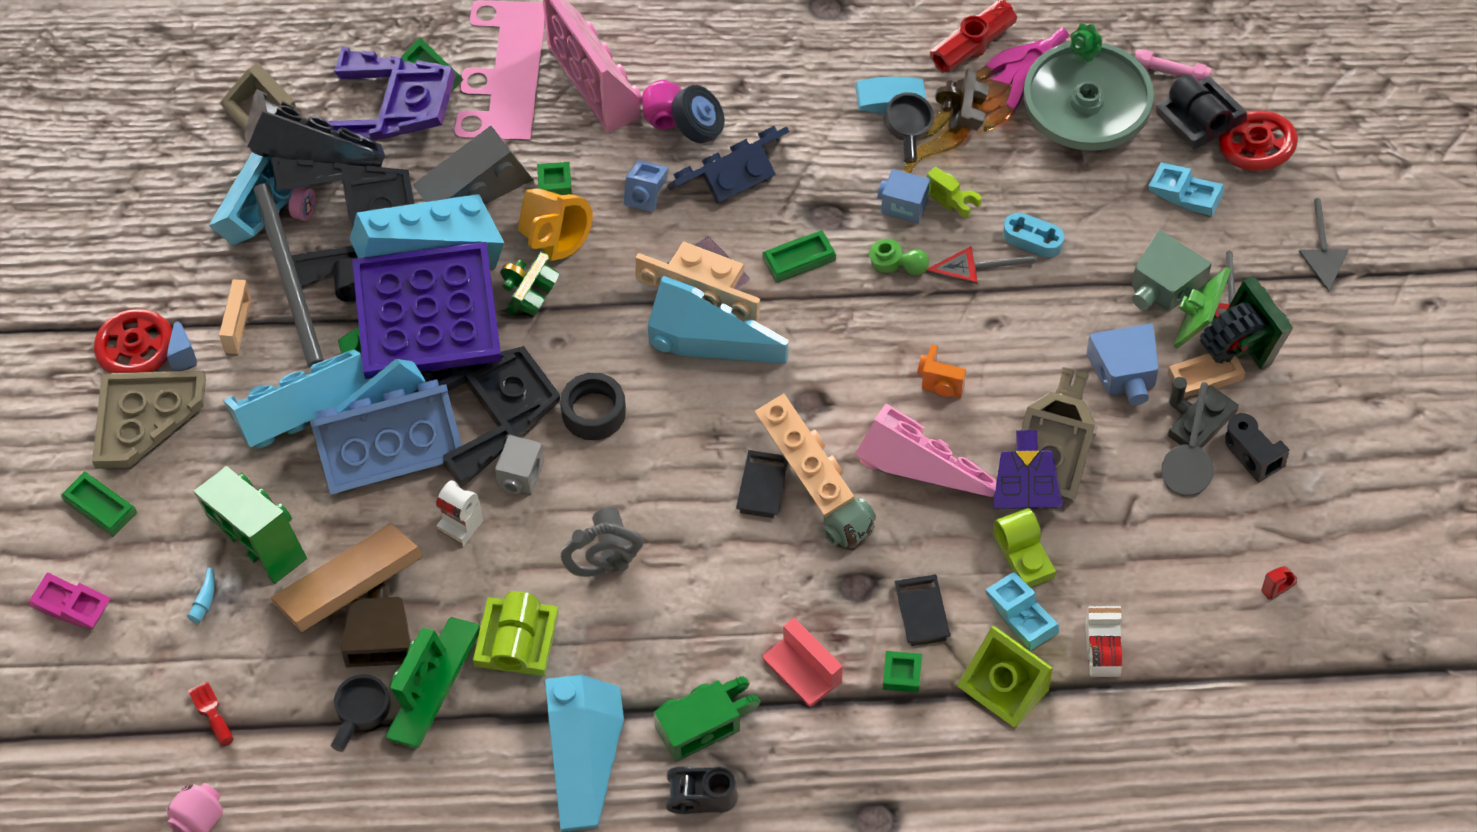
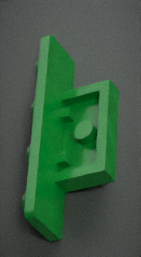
M450 617L439 637L435 630L421 628L417 638L411 642L408 654L400 669L394 673L391 686L389 687L401 705L397 716L386 734L390 742L415 749L420 747L479 635L480 626L477 623Z

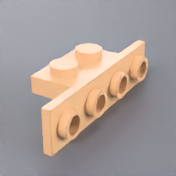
M682 242L669 264L640 253L637 254L635 279L642 281L646 285L659 288L663 276L669 277L704 292L702 298L719 308L722 303L731 307V313L740 320H753L757 323L759 321L760 298L734 289L743 274L744 264L686 242Z
M784 393L755 410V414L825 518L855 500L854 495L840 476L843 471L833 455L830 457L826 456L822 450L825 448L821 437L815 429L811 432L809 431Z

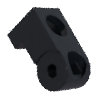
M1238 413L1229 419L1225 444L1258 483L1286 467L1290 449L1281 440L1272 444L1261 430L1258 429V422L1254 417L1246 413Z

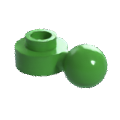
M882 239L875 242L869 251L871 265L880 273H892L901 266H904L906 272L918 276L925 273L929 267V257L924 251L913 249L903 253L901 245L892 239Z

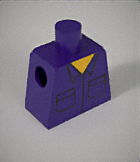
M1037 430L1016 431L1017 451L1001 452L993 503L994 509L1063 508L1053 452L1050 450L1038 451Z

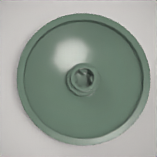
M1071 42L1048 50L1033 63L1025 79L1024 106L1032 124L1050 140L1078 150H1105L1128 142L1148 122L1154 98L1152 81L1143 65L1128 52L1116 46L1102 43L1100 53H1097L1091 62H1086L1085 60L1078 61L1076 54L1070 49Z

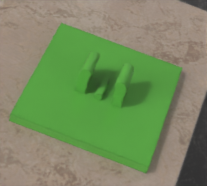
M1226 267L1199 290L1193 289L1189 298L1187 296L1183 297L1179 308L1186 314L1174 347L1178 349L1212 322L1229 277L1230 268Z

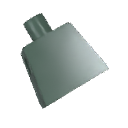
M1159 230L1134 269L1132 286L1137 291L1132 296V301L1141 310H1147L1154 302L1166 310H1172L1182 302L1184 296L1189 297L1193 289L1199 290L1208 282L1212 263Z

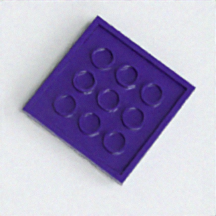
M486 242L352 259L365 379L373 378L395 359L413 361L420 372L502 361Z

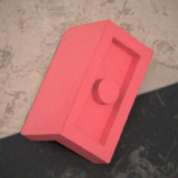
M795 618L783 626V640L763 655V661L808 707L815 705L842 683L843 666Z

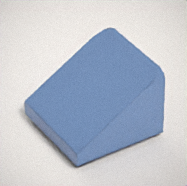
M179 322L173 325L167 353L172 372L183 371L197 365L192 345L182 324Z

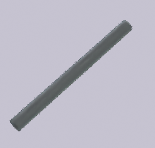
M266 183L259 184L254 187V193L307 365L311 367L324 361L270 185Z

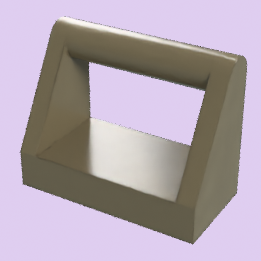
M259 63L247 69L220 102V105L244 131H246L249 116L237 104L254 95L256 89L267 94L266 101L278 106L284 101L295 106L294 110L297 111L295 101Z

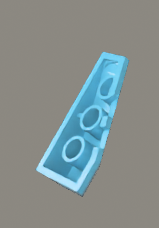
M663 276L648 323L650 345L661 352H671L679 356L786 364L788 361L787 339L753 320L741 321L731 313V307L722 303L719 308L702 298L704 292Z
M584 675L545 679L561 832L598 828L608 790L612 765H614L619 736L624 725L620 686Z

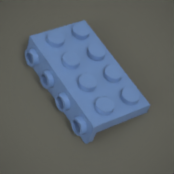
M433 380L418 384V392L405 395L404 389L384 393L385 401L371 404L370 398H365L349 403L351 410L337 413L336 407L315 412L317 419L310 420L330 495L443 464L444 454L462 446L447 392V385L439 386L438 381Z

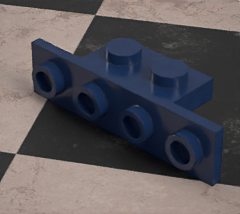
M774 125L758 133L759 140L751 144L745 139L729 147L732 153L721 157L718 152L703 159V167L693 171L691 166H688L674 173L675 180L669 183L667 187L671 191L703 175L716 203L722 202L776 175L763 146L783 137L790 131L787 126L777 131Z

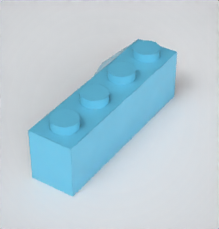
M253 152L251 153L209 224V227L233 246L254 237L265 226L254 193V187L264 183L270 185L278 213L289 202L291 194L295 190L276 191L271 157H274L272 155L262 157Z
M353 349L312 365L310 367L312 373L305 375L304 371L293 372L283 376L279 381L280 385L273 387V385L264 386L262 384L250 389L251 393L245 399L237 401L235 395L224 399V403L244 442L249 447L256 446V448L268 446L275 441V436L287 431L288 434H293L306 428V422L317 418L315 412L338 407L371 380V378L365 379L361 354Z

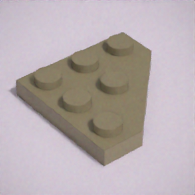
M173 371L102 374L92 459L95 469L131 467L203 408L206 387L205 372Z

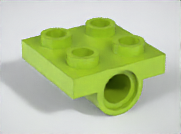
M522 591L508 592L504 599L487 597L473 658L474 667L545 676L559 615L558 606L540 604L537 597Z

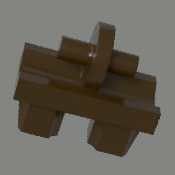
M971 68L966 70L965 78L956 82L949 80L946 82V86L939 87L935 92V100L943 105L942 110L950 112L948 131L955 134L962 127L977 131L983 125L985 119V112L972 107V102L982 105L988 96L989 85L976 80L977 71Z

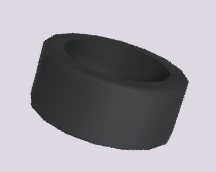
M585 373L569 381L561 392V416L565 427L574 436L584 440L607 438L618 431L625 420V395L621 385L613 377L603 373ZM602 394L612 400L613 409L604 417L584 419L574 413L573 405L582 396Z

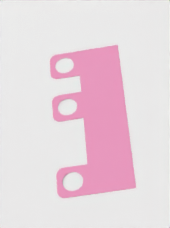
M479 0L472 4L471 24L475 26H498L500 31L495 68H467L462 73L464 80L461 82V91L466 94H490L489 111H460L457 114L455 134L457 136L475 138L491 125L502 139L530 140L545 21L543 3ZM482 6H491L496 10V16L490 21H482L478 19L476 12ZM474 73H482L487 77V84L480 89L471 88L467 84L468 77ZM468 116H476L481 120L482 125L475 132H467L462 129L461 122Z

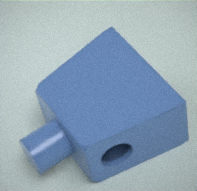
M1149 323L1089 334L1086 353L1106 392L1110 395L1126 393L1129 404L1133 406L1147 402L1149 399L1147 389H1151L1156 385L1158 375L1153 324Z

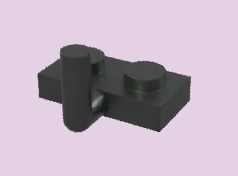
M1176 377L1173 380L1169 398L1170 405L1183 415L1169 429L1168 437L1179 445H1189L1197 401L1191 404L1184 399L1187 381L1183 377ZM1212 385L1206 391L1196 446L1203 448L1218 433L1229 419L1237 413L1239 404Z

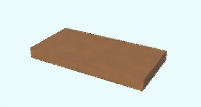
M390 523L273 595L271 599L275 607L300 632H304L415 563L423 555L413 541Z

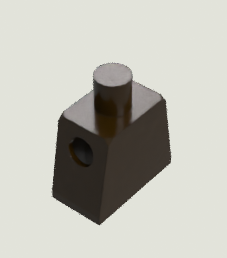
M381 583L368 591V598L355 599L350 602L341 644V654L346 668L402 665L411 644L403 600L400 597H390V586L386 583Z

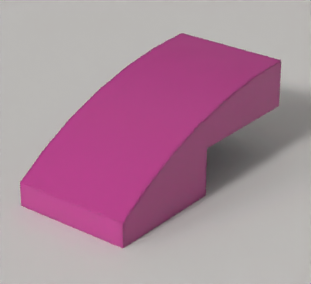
M47 572L30 598L29 606L62 621L93 630L110 603L111 598L80 582L75 586Z

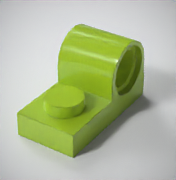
M1025 508L994 521L992 534L1012 571L1030 588L1055 578L1056 570L1040 543V527L1030 508Z

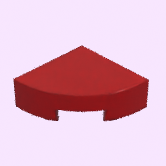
M1288 567L1276 568L1266 574L1261 591L1268 600L1273 599L1296 585L1297 577Z

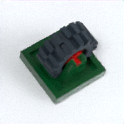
M1252 276L1242 281L1226 312L1218 316L1219 319H1214L1211 322L1212 325L1204 329V333L1200 335V342L1216 363L1223 364L1225 361H1231L1235 356L1238 358L1249 353L1258 367L1264 369L1272 365L1293 327L1287 316L1279 310L1270 298L1268 291L1261 286L1255 276Z

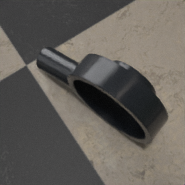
M904 92L894 96L884 113V122L888 131L894 137L903 140L904 162L915 163L917 161L916 141L922 139L929 132L934 121V112L930 103L921 95L911 92Z
M368 674L355 675L346 679L338 687L334 697V705L342 725L332 741L331 747L336 751L344 752L355 730L374 728L387 717L391 706L390 696L386 685L379 678Z

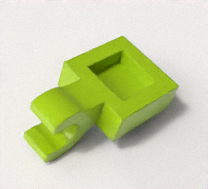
M936 166L927 173V178L930 179L929 196L949 211L955 208L959 215L969 218L971 208L966 205L967 203L974 204L977 208L981 207L982 197L980 194L971 190L961 191L960 183H958L953 175L944 173Z

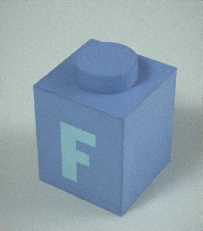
M892 169L888 181L882 180L877 198L882 200L881 213L919 224L929 198L930 179Z

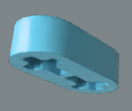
M1013 213L1005 219L1003 237L1007 243L1047 258L1055 257L1062 251L1064 233L1060 227L1023 213ZM1018 226L1023 228L1018 233L1013 231ZM1048 238L1054 239L1049 244L1044 243Z

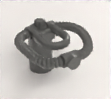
M607 507L597 511L592 516L594 524L592 528L575 530L572 534V540L565 544L561 551V561L573 575L578 577L597 576L606 571L610 573L615 569L617 571L627 570L628 564L641 550L643 538L635 531L624 527L617 508ZM597 536L600 543L591 546L585 553L586 560L594 566L582 567L577 565L572 559V553L576 549H581L594 541ZM603 551L601 553L602 557L594 556L596 553Z

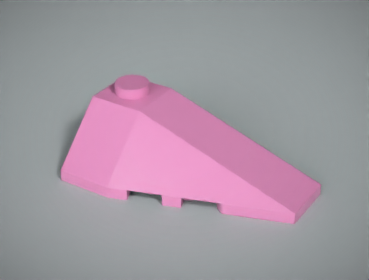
M888 404L884 405L855 452V455L860 457V462L872 470L880 469L886 473L993 497L995 494L997 483L995 478L969 459L964 457L956 459L953 457L947 443L941 439L936 441L927 438L922 434L925 427Z

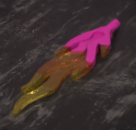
M1064 28L1057 30L1046 41L1040 39L1034 43L1004 50L977 71L976 80L983 81L982 83L989 85V92L986 101L982 105L972 102V107L983 110L985 116L1000 109L985 121L983 128L985 132L1006 121L1015 113L1020 105L1029 69L1042 54L1059 46L1069 38V34ZM1000 71H1003L1002 73L998 74L997 76H995V77L989 79L990 77H992V76L995 75L996 73H998V72H1000ZM941 107L934 118L929 132L922 139L938 133L949 121L950 112H944ZM962 127L957 134L946 131L941 136L917 148V161L915 163H906L904 172L911 174L915 166L924 158L959 146L967 138L971 129Z

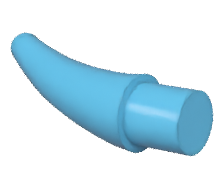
M207 568L201 591L193 602V607L187 616L190 621L197 624L201 622L205 613H208L212 603L215 587L214 570L212 568Z

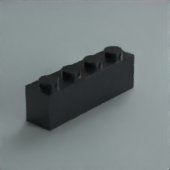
M256 89L245 131L247 147L253 153L262 157L272 155L280 157V159H301L321 163L381 167L385 158L381 144L343 127L339 128L338 132L332 130L333 126L325 121V119L316 115L310 116L307 119L301 113L294 110L295 106L282 101L281 105L278 106L266 101L267 94Z

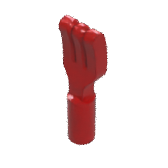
M206 681L202 683V686L198 685L195 689H190L188 693L200 715L208 716L210 719L209 724L220 745L227 746L231 744L234 738L223 717L217 713L219 702L209 682Z

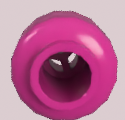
M657 80L647 86L642 94L643 116L645 120L657 129H670L674 127L676 123L672 114V101L676 94L681 91V88L667 80Z

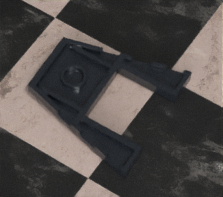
M271 157L277 192L342 182L351 232L358 212L415 204L409 170L374 166L363 167L343 163L332 164L314 162L312 160H290ZM352 245L291 255L301 287L333 274V264L339 259L358 257Z
M524 346L501 351L502 361L454 367L436 372H420L425 382L437 380L439 386L446 384L448 391L466 383L498 426L443 455V464L460 488L464 487L502 453L509 435L521 437L560 403L559 392Z

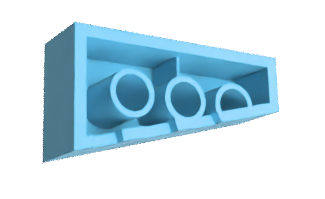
M479 194L358 212L350 236V242L358 258L486 242L490 269H496L504 245V241Z

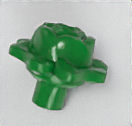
M1081 23L1077 30L1071 33L1070 49L1076 54L1078 61L1085 60L1086 62H1091L1094 56L1101 51L1102 37L1096 32L1095 25Z

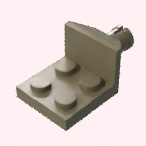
M1062 367L1058 389H1056L1055 393L1050 392L1027 407L1021 430H1037L1038 451L1050 450L1053 452L1061 495L1076 500L1093 435H1096L1098 428L1087 404L1082 400L1089 374L1077 370L1074 384L1071 386L1074 371L1073 369Z

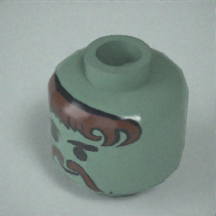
M861 497L855 498V500L834 511L826 518L823 517L825 524L823 533L834 546L839 544L848 549L854 548L873 533L876 515L867 501Z

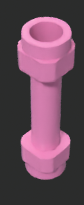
M1137 49L1135 58L1143 65L1147 72L1151 69L1179 77L1193 75L1198 81L1211 76L1212 68H1208L1203 64L1196 63V66L1192 67L1153 57L1154 52L1148 50L1142 51Z

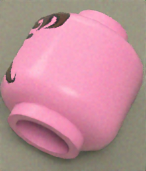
M205 783L201 787L193 784L184 786L167 807V815L169 817L167 824L174 832H210L223 815V808L218 802L221 798L220 794Z

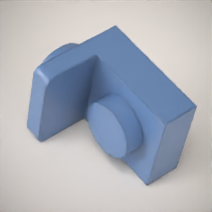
M638 160L626 176L623 204L628 207L653 212L656 209L658 192L668 179L669 167Z

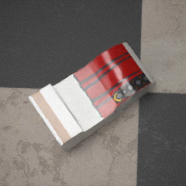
M449 481L441 490L436 501V506L441 509L442 519L436 525L437 532L464 546L483 522L480 500H478L476 493L464 491L457 482Z
M1088 606L1085 630L1087 659L1089 660L1091 677H1121V606Z

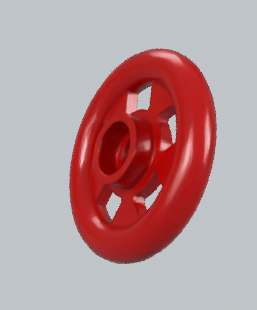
M1270 111L1247 112L1248 120L1222 134L1219 138V147L1224 158L1234 166L1249 171H1265L1282 165L1294 154L1298 144V135L1293 124L1282 115ZM1280 130L1284 137L1275 139L1272 132ZM1243 135L1242 142H1232L1233 136ZM1273 148L1279 150L1277 153L1271 156H1268L1266 154ZM1243 151L1254 154V156L1250 158L1241 154Z
M131 309L120 312L108 319L98 330L94 340L95 358L99 365L109 374L155 372L168 360L167 353L172 327L164 317L150 310ZM134 322L138 323L137 328H130L124 331V325ZM155 327L160 335L150 339L146 331ZM110 337L118 338L116 348L107 347ZM132 339H138L135 343H128ZM150 348L156 351L155 355L149 360L141 357ZM120 355L131 358L128 365L116 362Z

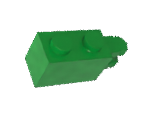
M744 676L736 677V679H732L724 684H721L719 680L711 684H701L694 688L689 695L679 700H668L661 704L658 710L654 711L655 728L675 763L740 731V717L752 712L761 703L755 694L741 698L733 703L730 700L748 689L750 683Z

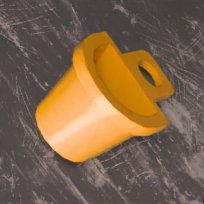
M543 189L525 190L518 231L529 239V247L532 249L541 248L549 256V260L564 259L573 255L587 239L592 227L593 212L590 203L578 195L569 194L562 196Z

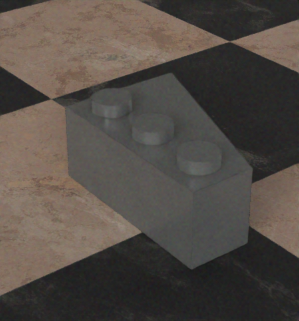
M490 125L416 181L413 186L425 202L479 194L485 205L532 181L533 178L505 141Z

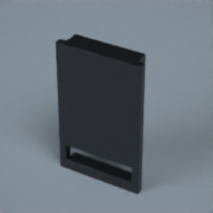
M748 450L736 509L740 510L741 514L774 518L775 515H778L788 462L783 455ZM750 459L784 463V467L750 462Z
M937 575L894 581L907 642L911 643V646L946 641L947 637H950V631ZM927 583L935 584L933 588L900 592L902 587Z

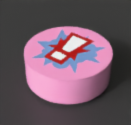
M299 188L293 191L289 200V213L292 218L306 221L311 217L316 203L315 192L309 188Z

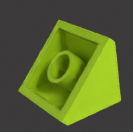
M992 626L957 686L1012 727L1016 728L1049 691L1053 668L1001 630Z

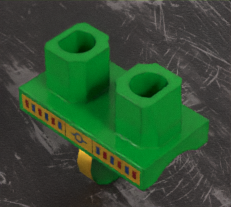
M540 252L528 273L524 271L527 264L522 260H518L515 265L510 263L503 265L500 270V274L505 280L502 287L507 291H511L514 286L518 287L506 311L515 315L516 311L520 309L535 317L546 298L531 289L532 285L536 284L550 292L560 276V273L546 264L549 258L548 255Z

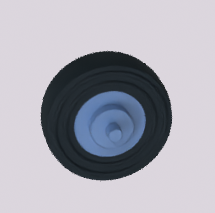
M700 85L688 86L678 92L672 101L674 121L679 130L691 141L706 143L716 138L723 131L725 124L723 109L714 94Z

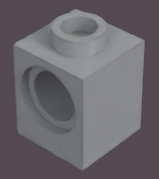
M509 435L495 468L498 487L513 494L521 492L531 495L544 463L542 443Z

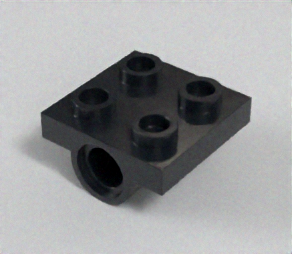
M1193 75L1180 77L1171 86L1169 98L1156 105L1157 115L1193 150L1248 120L1247 111L1210 76L1201 81H1198Z

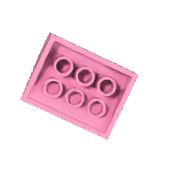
M542 0L548 48L605 131L609 133L641 118L640 104L642 103V96L635 85L631 87L627 81L624 68L621 64L616 65L612 60V54L608 45L605 42L601 44L598 40L593 24L590 21L586 22L580 12L566 0Z

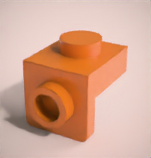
M931 344L928 356L921 355L917 374L922 375V389L936 392L944 397L953 396L961 398L965 387L966 369L937 362L938 346Z

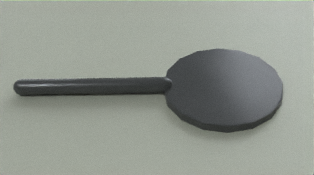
M1202 382L1200 385L1189 445H1180L1173 448L1165 455L1162 462V477L1165 484L1173 492L1180 495H1195L1202 492L1210 485L1214 475L1213 462L1210 455L1202 448L1196 446L1208 386L1206 382Z

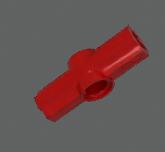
M998 0L979 15L964 18L961 21L959 30L930 51V58L934 62L935 67L942 73H950L968 58L983 55L989 42L1016 23L1017 15L1012 5L1005 0Z

